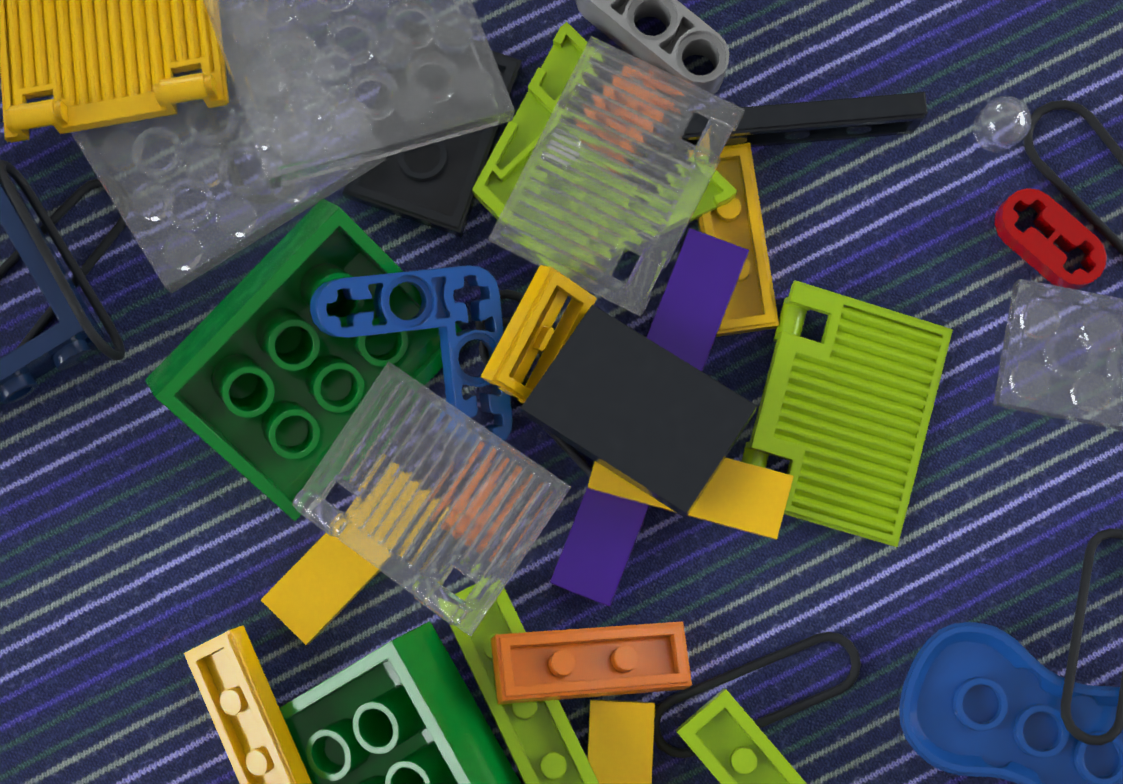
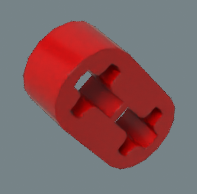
M1031 188L1018 190L998 208L994 223L997 235L1009 248L1051 284L1063 290L1073 291L1087 286L1101 276L1106 267L1107 260L1103 243L1046 193ZM1029 206L1038 213L1033 223L1047 237L1033 227L1028 228L1024 232L1018 230L1014 224L1018 221L1019 215L1013 208L1020 212ZM1053 242L1066 252H1070L1077 247L1085 253L1081 264L1087 271L1079 268L1072 273L1067 272L1063 267L1067 256Z

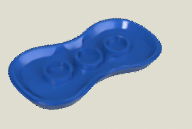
M954 623L939 629L917 653L901 692L899 705L900 725L905 739L910 746L930 765L956 775L1001 778L1016 784H1123V729L1112 742L1104 745H1087L1075 739L1066 729L1061 718V699L1065 678L1044 667L1026 648L1006 632L983 623ZM1074 682L1071 716L1075 725L1089 735L1099 736L1107 733L1113 727L1116 718L1120 687L1093 686Z

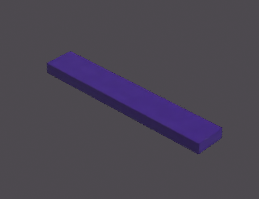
M689 228L646 338L703 372L748 257L749 250ZM587 487L550 583L611 607L650 505L591 490Z

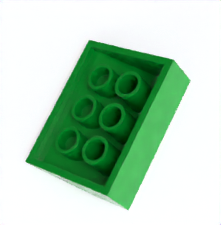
M322 198L145 381L155 398L290 518L296 521L443 367L439 327L349 338L329 336L319 330L312 320L310 303L315 290L324 282L339 278L404 272L339 206ZM403 282L393 288L389 296V305L396 317L402 320L411 319L421 308V295L415 286ZM368 285L372 299L347 300L344 297L343 289L337 290V301L327 303L326 311L328 316L339 317L341 327L347 326V315L358 312H374L372 325L379 324L380 320L373 305L376 285ZM455 324L456 333L462 331V330Z
M431 621L391 640L280 707V711L312 784H521Z

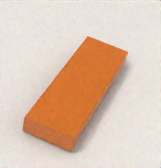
M683 621L495 634L491 638L498 705L685 690L692 686Z

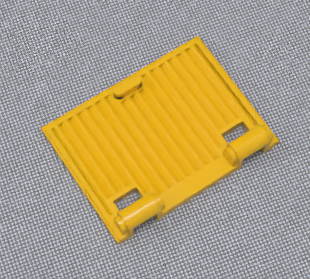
M0 0V78L5 140L11 143L30 140L29 129L51 125L60 134L174 115L178 114L177 103L203 99L208 108L227 105L229 103L219 0ZM202 69V73L174 77L176 73ZM54 96V99L27 103L28 99Z

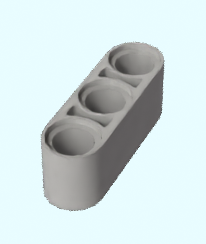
M575 0L578 11L586 20L646 69L649 70L653 67L660 71L673 84L678 95L687 100L701 101L710 98L718 92L729 63L727 43L719 33L678 0ZM644 17H655L665 24L667 30L655 36L645 35L637 29L635 23ZM692 55H702L711 61L715 70L706 75H695L685 68L683 60Z

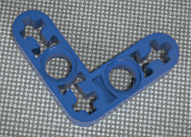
M467 265L339 278L324 282L315 290L310 303L312 320L320 331L329 336L349 338L439 327L448 421L452 435L460 444L468 448L486 451L499 447L507 440L512 430L510 395L500 390V387L492 384V394L479 393L481 409L483 412L493 413L494 424L484 427V437L482 438L479 431L468 429L467 418L476 416L478 412L476 395H463L462 386L483 387L491 383L480 377L481 374L474 377L465 374L460 368L458 361L462 346L474 339L486 346L490 359L504 333L499 288L495 278L489 271L480 266ZM465 276H467L469 286L480 288L481 298L472 301L470 305L472 321L485 320L486 331L466 329L456 333L455 322L469 323L466 304L455 302L453 297L454 290L464 286ZM403 282L415 286L420 292L422 299L419 312L408 320L396 317L389 305V296L393 288ZM368 285H376L373 305L380 320L379 324L372 325L374 312L351 313L347 315V326L341 327L339 317L328 316L326 311L327 303L337 301V290L343 289L344 297L347 300L372 299Z

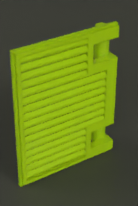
M793 281L789 296L783 302L779 326L776 328L773 340L776 342L750 442H746L741 462L766 468L769 455L790 460L786 474L793 475L794 477L784 515L898 547L953 329L806 283ZM809 310L828 315L821 343L800 337L806 314Z

